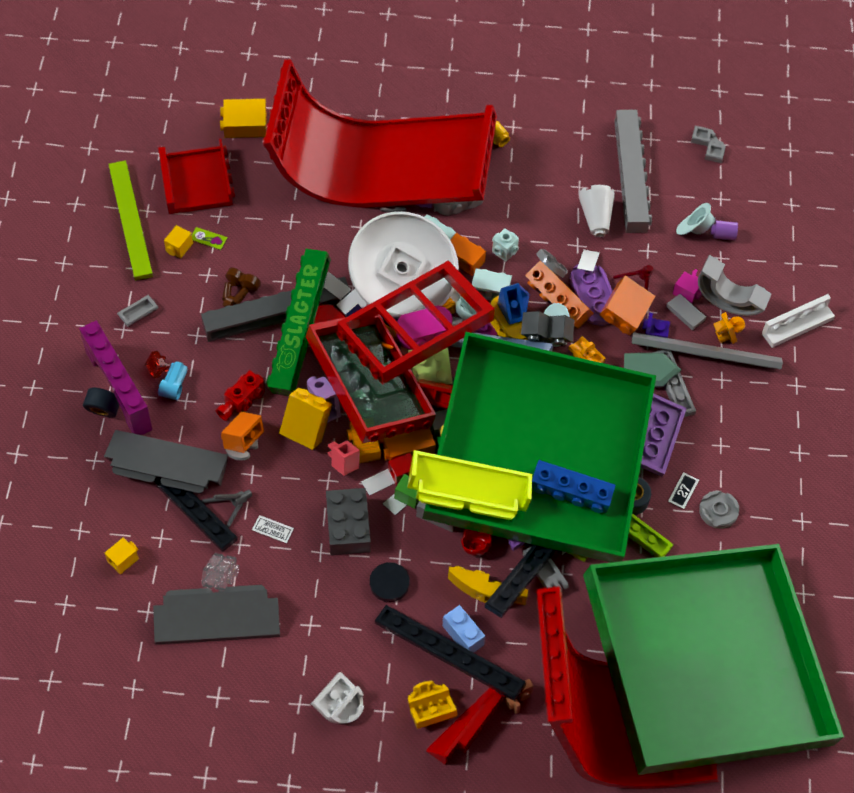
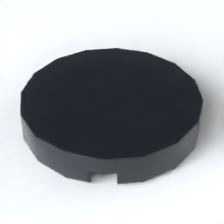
M390 562L380 564L370 575L369 585L372 594L384 602L398 601L409 590L410 577L408 572L399 564Z

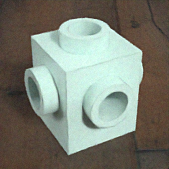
M504 228L493 237L492 252L506 262L518 251L519 238L516 234Z

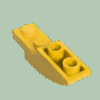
M449 566L448 579L464 593L483 603H486L502 584V582L498 581L489 582V574L481 570L471 571L461 566ZM525 589L514 603L526 605L528 589Z

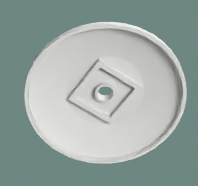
M389 212L368 221L356 234L348 255V269L351 281L357 293L368 305L448 260L458 271L459 265L454 246L446 233L429 219L410 212ZM403 264L406 267V271L400 272L397 265ZM442 278L421 290V292L434 306H443L453 293L454 288L445 278ZM412 295L387 309V311L393 318L399 319L401 315L426 309V307L415 295Z

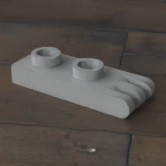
M530 548L524 550L522 555L525 556ZM551 558L536 575L544 588L560 586L559 583L564 589L569 587Z

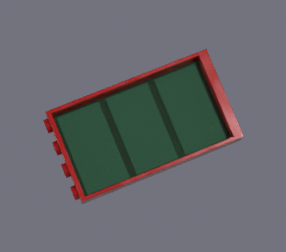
M380 314L352 329L355 335L384 367L403 356ZM344 318L309 325L306 339L362 444L376 442L383 438H392L403 433L409 434L415 430L428 429L432 426L436 413L411 369L382 385L378 379L373 378L370 370L361 364L358 356L350 352L348 345L338 338L337 322ZM382 343L393 346V349L383 347Z

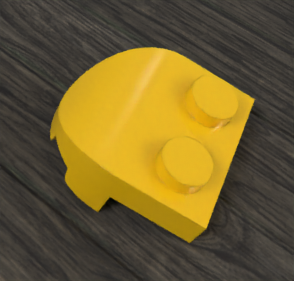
M425 681L414 686L411 695H408L410 713L417 729L458 716L457 709L450 697L449 689L444 684L440 686L434 684V681Z

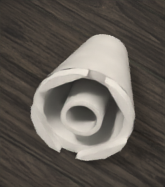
M592 185L589 190H586L585 187L579 191L578 195L590 232L595 237H604L609 232L614 189L611 190V187L607 185Z

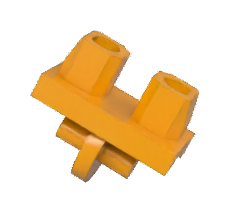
M725 312L721 314L722 320L713 325L720 343L730 340L733 344L737 342L735 333L741 332L745 328V322L741 317L737 316L728 320Z
M583 336L568 348L574 357L600 363L606 360L595 348V344L588 342Z

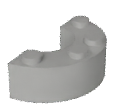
M711 255L707 257L698 276V286L709 302L726 312L736 315L751 316L765 311L772 295L770 292L757 284L745 287L731 282L723 272L725 264Z

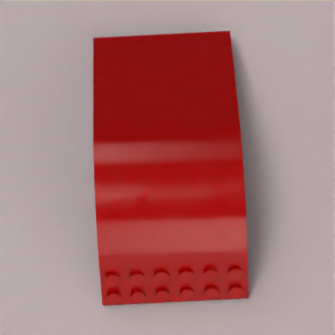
M284 60L283 67L280 69V79L277 82L276 95L273 97L274 103L270 110V119L266 126L267 131L263 138V145L282 176L298 190L323 202L356 208L484 201L497 120L493 105H486L485 113L380 121L355 119L334 112L319 103L305 88L292 60Z
M560 586L537 589L548 723L578 775L600 785L629 789L669 788L719 782L716 764L638 775L607 662L589 658L579 653L572 645L564 626Z

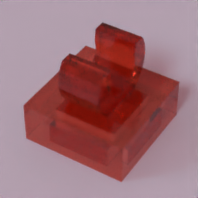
M152 351L145 363L153 378H160L162 372L168 371L171 366L170 363H165L166 357L161 356L158 351Z

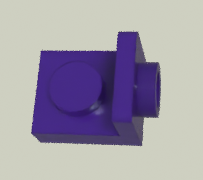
M649 312L648 319L644 318L642 329L646 330L645 334L668 338L670 321L653 319V313Z

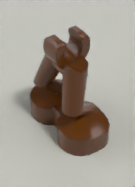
M230 267L225 275L229 282H225L222 296L223 306L240 304L248 291H258L261 281L252 274H244L240 270ZM233 286H242L243 288L235 297L231 296Z

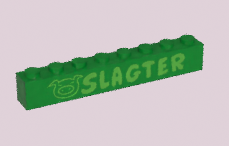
M306 249L305 254L301 256L300 272L296 274V286L291 292L292 301L290 306L287 307V319L281 328L282 337L277 342V355L272 360V373L267 378V386L273 394L289 396L296 390L308 347L306 334L309 325L314 324L331 258L326 251Z

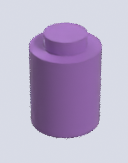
M716 220L715 224L711 225L710 234L716 239L736 240L738 223Z

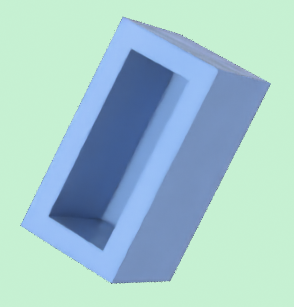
M460 605L443 616L444 629L458 645L473 653L484 646L485 635Z

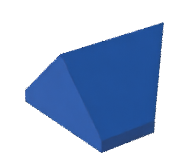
M519 283L503 287L499 293L497 305L509 325L522 321L523 312H527L530 293L520 286Z

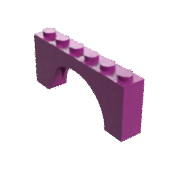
M96 320L80 327L79 330L86 354L93 366L98 365L105 375L119 402L131 432L143 435L152 431L148 407L98 321Z

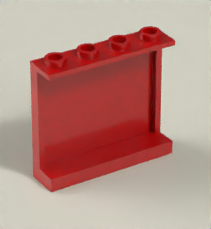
M219 139L220 146L167 154L165 147H158L168 214L233 205L232 198H235L234 187H230L233 181L231 173L227 172V170H230L229 159H225V156H228L226 145L223 146L222 139Z

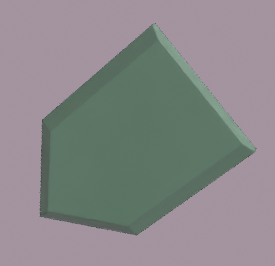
M664 353L624 354V368L656 375L655 387H663L668 383L669 379L681 371Z

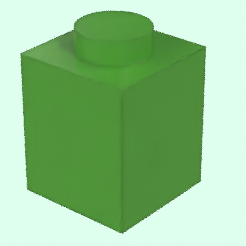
M404 474L395 488L394 499L415 509L419 503V499H416L417 490L407 488L409 476Z

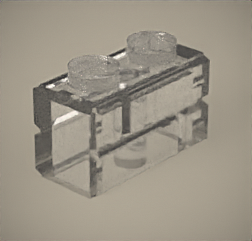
M215 553L203 569L202 587L211 589L214 587L216 590L224 591L228 584L232 585L234 577H237L239 572V565H236V557L228 555L224 557L223 554Z

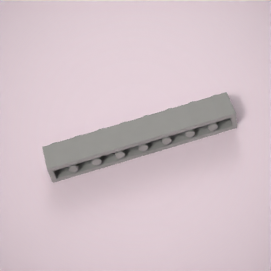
M616 110L614 122L626 233H647L649 225H652V215H649L648 212L650 211V200H647L649 187L645 185L647 182V172H644L646 160L642 158L644 154V144H641L643 133L642 130H639V127H641V117H638L637 110Z

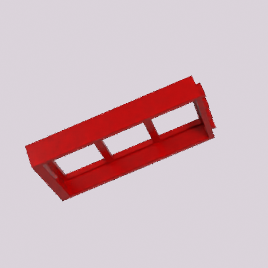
M448 260L337 322V336L348 345L352 354L358 356L361 364L370 370L373 378L378 379L383 385L464 338L465 332L473 333L494 320L495 308ZM445 278L477 313L453 326L421 290ZM412 295H415L447 330L421 346L408 335L387 311V309ZM378 314L412 349L411 352L385 367L352 331L355 327Z

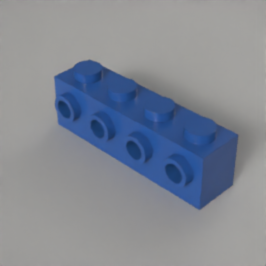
M538 460L532 477V489L534 492L552 495L557 500L570 501L575 506H586L597 513L607 512L615 489V484Z

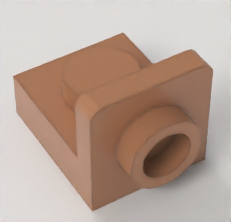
M530 679L526 680V686L516 701L508 697L505 698L507 707L510 710L513 709L515 714L519 713L521 708L518 700L524 701L532 694L533 684Z

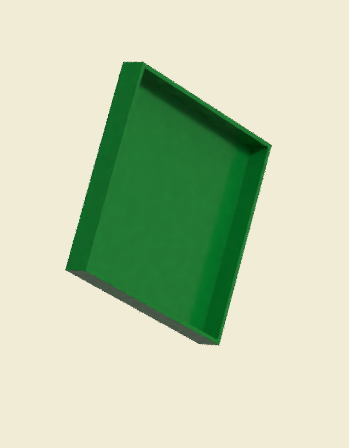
M465 332L437 455L532 474V477L538 460L615 484V489L606 513L594 512L586 506H575L570 501L557 500L552 495L538 494L532 489L531 501L526 512L518 510L516 517L512 520L472 513L470 509L466 508L456 510L431 504L425 505L422 519L610 563L623 561L656 375Z
M779 544L593 564L584 573V581L638 775L830 747L836 745L844 738Z

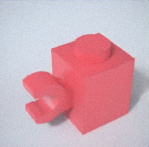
M348 440L339 445L336 442L328 444V447L331 448L328 455L332 458V467L345 476L359 469L360 450Z

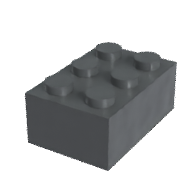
M366 488L326 491L330 555L371 552Z

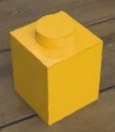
M176 225L164 239L166 252L171 256H177L181 259L193 244L192 233Z
M122 538L105 552L107 562L119 574H122L139 560L138 548L132 541L128 543Z

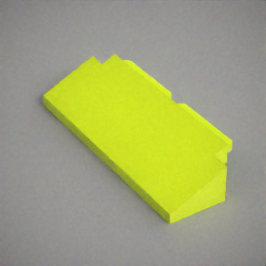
M414 450L407 488L417 490L416 499H419L422 503L456 510L466 508L470 509L472 513L512 520L516 517L518 510L526 512L532 496V474Z

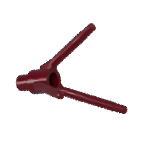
M649 264L640 270L613 276V278L619 279L624 276L639 275L645 282L644 288L648 291L649 279L655 269Z

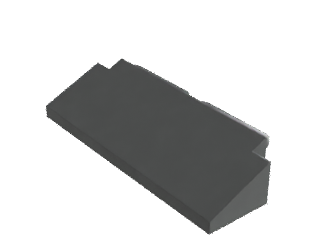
M115 430L104 457L108 461H112L110 466L113 467L112 471L115 475L150 483L154 482L156 478H161V483L164 486L202 493L204 489H208L209 481H213L221 486L229 455Z
M263 585L222 587L219 589V592L212 593L210 588L170 590L166 593V596H163V605L153 606L155 645L280 637L278 598H268L267 589Z

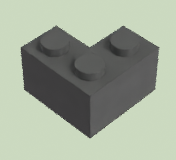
M540 311L523 312L521 335L527 337L529 341L565 345V342H573L575 320L566 315L548 316Z

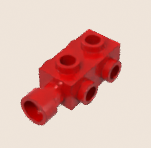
M251 370L245 375H241L237 383L225 391V404H221L216 409L217 415L222 420L227 421L232 416L234 410L238 413L242 410L247 411L252 405V400L256 397L261 398L265 392L263 377L253 373Z

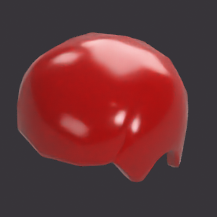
M464 529V536L461 539L462 547L470 555H484L492 545V537L490 534Z

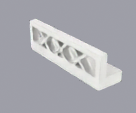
M828 294L767 321L762 332L763 337L773 348L834 320L835 315L828 307L831 297Z

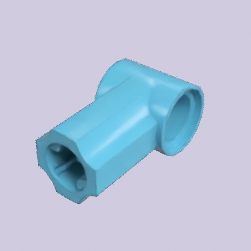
M177 361L171 363L165 380L162 379L160 382L159 396L173 400L180 398L182 383L188 371L187 366Z

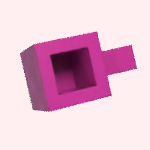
M697 269L692 272V275L684 271L675 283L673 295L681 294L691 304L695 299L699 300L702 296L698 286V277L696 276Z

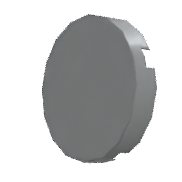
M540 249L536 253L538 258L558 276L563 278L568 273L564 265L559 264L555 257L545 249Z
M716 490L709 492L703 497L699 506V513L707 525L723 529L735 523L739 515V505L731 494Z

